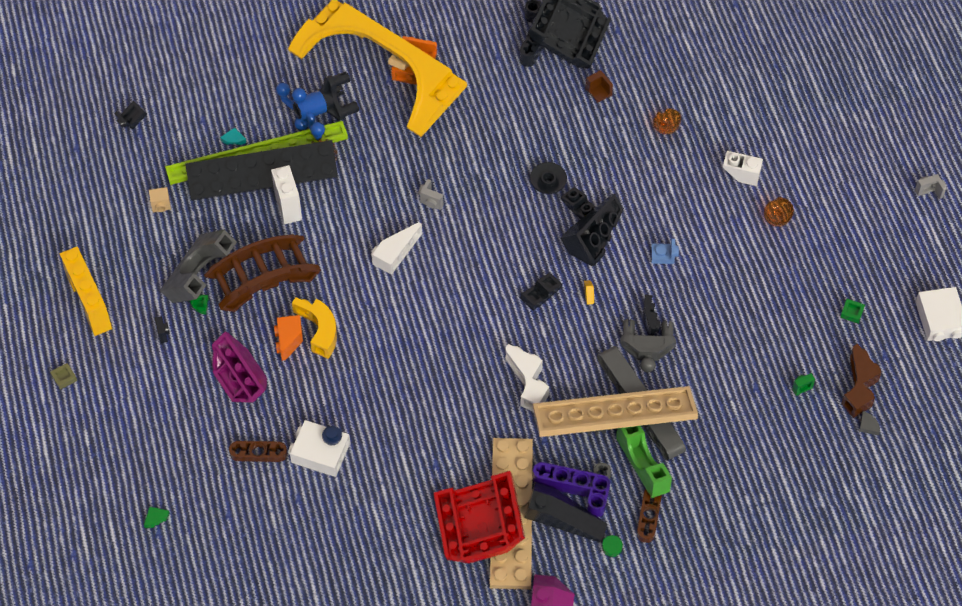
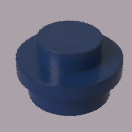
M328 426L322 432V439L328 445H336L342 439V432L336 426Z

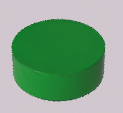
M610 535L603 540L602 550L607 556L616 557L622 552L623 543L619 537Z

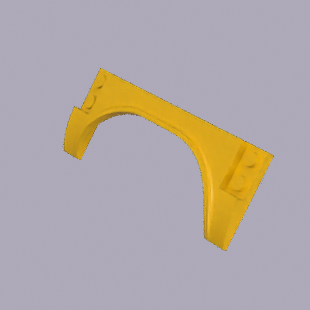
M331 0L313 20L308 19L297 32L288 48L289 52L302 59L322 38L336 34H354L362 39L365 37L399 57L412 69L416 77L417 95L407 129L420 137L424 135L467 87V82L454 75L452 69L349 4H342L337 0Z

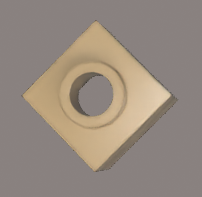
M167 187L149 190L153 212L171 210Z

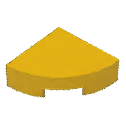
M590 280L584 281L587 305L594 304V286Z

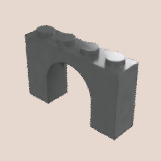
M225 229L200 234L162 286L160 292L172 303L196 300L206 287V284L197 276V273L211 260L228 256L237 241Z

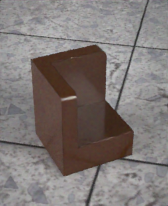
M600 70L586 77L585 89L599 103L612 96L613 84Z

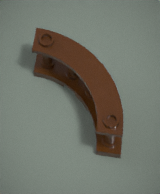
M290 234L259 240L232 252L219 262L213 264L204 276L218 280L225 295L224 299L218 304L220 309L236 312L243 304L253 298L252 294L261 289L264 292L277 287L279 282L288 280L289 283L311 282L321 269L319 265L307 263L298 245L305 239L304 236ZM282 250H292L299 264H288ZM274 251L282 268L268 271L260 254ZM253 257L261 275L248 280L240 263ZM234 268L241 281V286L231 292L224 275Z

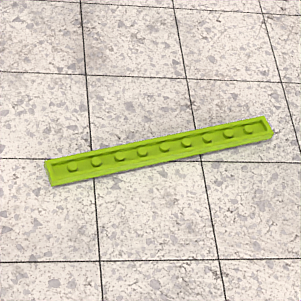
M343 121L324 125L325 132L319 141L315 140L310 129L168 165L165 166L169 183L173 185L188 181L185 163L330 140L335 143L348 139V134Z

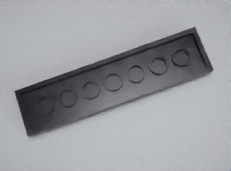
M332 140L185 163L191 201L274 188L271 170L288 165L290 166L295 184L338 178Z

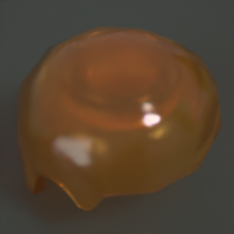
M667 108L664 113L658 111L652 123L654 128L661 134H672L679 129L682 116L677 110Z
M783 197L769 201L764 208V218L770 225L782 227L790 222L794 214L793 204Z

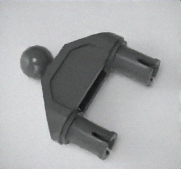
M628 319L623 321V335L620 338V344L634 358L642 360L640 365L644 372H652L656 367L655 361L660 360L676 346V339L673 336L674 323L672 321H669L668 328L667 321L661 323L662 336L635 335V321L630 319V326H628Z

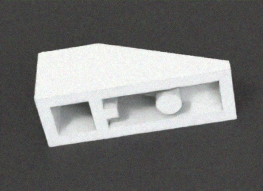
M418 222L383 240L379 246H375L371 253L373 265L392 275L422 235V224Z

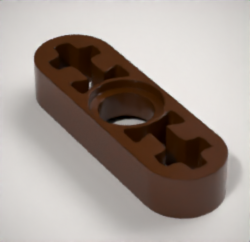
M235 441L229 446V453L234 461L281 462L287 457V447L279 441ZM260 447L264 450L261 455L253 454L255 448ZM237 448H241L239 454H236L235 452L237 451ZM277 449H281L279 455L275 453Z
M646 489L643 495L637 529V538L643 543H649L655 538L662 495L654 498V503L649 504L650 495ZM651 510L655 513V517L651 519L646 518L644 512ZM646 524L650 525L648 536L644 535Z

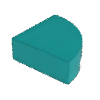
M235 127L220 137L221 142L226 145H242L246 143V138Z

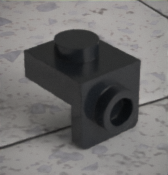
M133 100L122 114L118 111L114 114L118 117L117 122L124 128L128 126L134 129L147 115V112Z

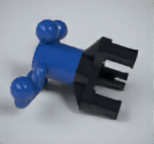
M346 71L335 76L325 77L321 89L306 94L304 89L296 88L292 92L293 100L287 97L290 93L288 84L280 83L276 87V92L280 96L281 101L294 110L297 116L294 122L296 129L302 131L309 125V129L317 141L321 140L325 127L322 123L315 122V116L327 112L340 121L348 115L359 112V106L356 101L341 106L337 99L338 96L344 95V91H340L343 89L341 85L350 82V76Z

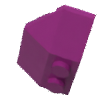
M225 331L212 344V350H214L212 358L213 374L232 402L253 403L266 391L267 377L249 350Z
M534 576L531 606H573L574 593L555 576Z

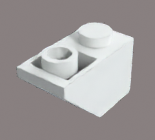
M727 151L723 168L738 182L757 186L763 159Z

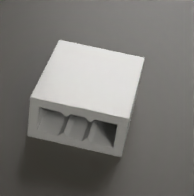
M290 166L272 169L274 193L284 225L302 220L299 193Z
M956 287L919 292L915 303L927 341L961 338L962 304Z
M305 420L302 427H298L296 432L297 439L295 443L290 445L288 451L291 463L336 477L350 446V435L342 432L341 441L331 446L322 439V432L326 427Z

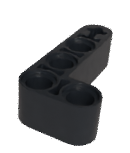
M528 0L525 3L526 21L533 22L541 1ZM529 34L520 48V63L524 67L533 66L544 48L533 41Z

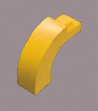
M295 297L292 302L293 313L314 322L318 327L316 334L310 341L311 351L329 359L337 342L336 322L333 313L318 299L311 304L308 300H301Z

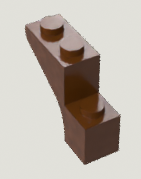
M859 344L853 346L852 354L850 355L854 387L844 394L841 403L852 418L872 408L875 397L869 387L879 382L882 373L879 365L869 358L867 351L861 348Z

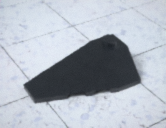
M615 194L610 195L570 227L560 238L569 254L590 266H595L606 252L604 248L612 238L610 235L612 229L617 226L622 214L623 207Z
M538 482L534 483L525 519L594 541L603 542L607 527L606 522L554 487Z

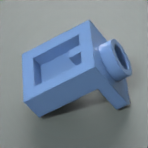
M671 239V244L652 243L651 263L674 264L675 257L679 256V246L675 245V239Z

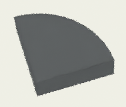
M863 411L859 432L879 436L880 426L876 418Z

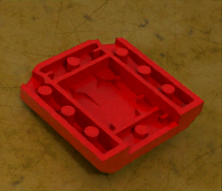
M511 471L493 475L489 481L454 490L452 487L434 492L443 549L447 560L469 564L508 553L525 538Z

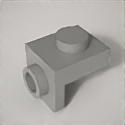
M938 174L930 177L925 176L917 181L915 188L917 196L935 191L939 199L944 197L946 184Z
M427 179L425 184L420 186L418 192L420 203L427 205L429 208L441 210L444 205L443 194L431 190V180Z

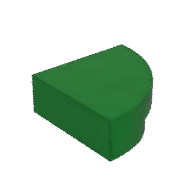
M199 295L196 300H190V304L196 312L207 315L208 295Z
M149 507L144 527L154 528L156 525L165 522L170 515L169 510Z

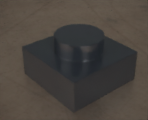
M162 316L154 318L160 344L168 342L167 334H170L168 323H163Z

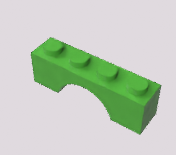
M642 427L617 428L616 440L651 498L670 492L672 476L663 462L658 464L652 458Z

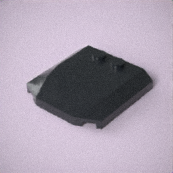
M542 0L528 30V34L533 41L574 66L588 69L593 63L611 19L610 17L606 18L601 11L603 8L594 0Z

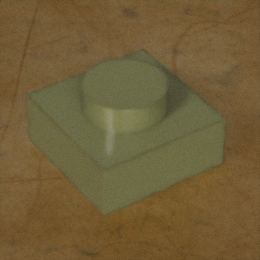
M68 363L50 371L60 390L77 381Z

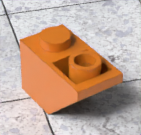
M300 315L278 317L277 325H274L275 337H279V342H276L277 354L281 353L282 361L286 360L303 342Z

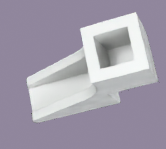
M508 344L506 346L505 360L525 387L521 395L520 406L534 412L533 404L543 403L549 396V386L541 380H536L542 371L543 360L535 354L524 352L518 346Z

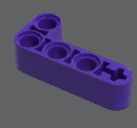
M545 462L537 463L534 466L533 483L538 482L554 487L560 492L587 497V510L598 518L604 515L610 490V480L608 477ZM563 477L566 480L560 481L557 478ZM581 481V482H584L585 484H584V485H579V484H577V482ZM597 486H603L605 489H598ZM598 503L601 506L594 507L592 504Z

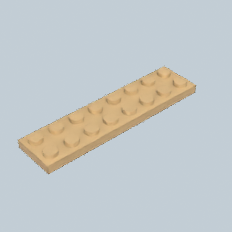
M690 386L533 404L539 437L698 419V411Z
M493 438L492 476L511 471L525 538L508 553L490 558V589H531L532 520L525 519L524 517L532 493L533 439Z

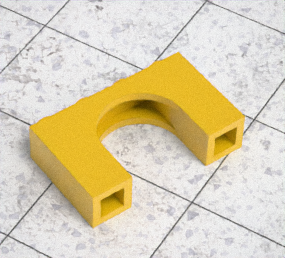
M78 246L59 253L67 279L73 292L77 291L94 336L111 330L112 325L106 305Z

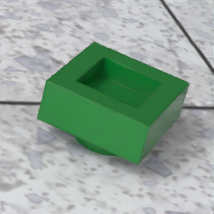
M847 299L840 318L859 324L865 304Z
M812 373L800 375L794 380L792 391L795 396L813 389L815 378Z

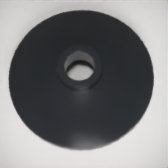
M544 162L533 168L530 174V182L537 191L544 194H554L565 187L567 174L560 165Z

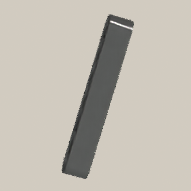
M616 346L597 354L599 364L620 394L647 391ZM670 422L642 425L666 460L669 461L686 451L684 442Z

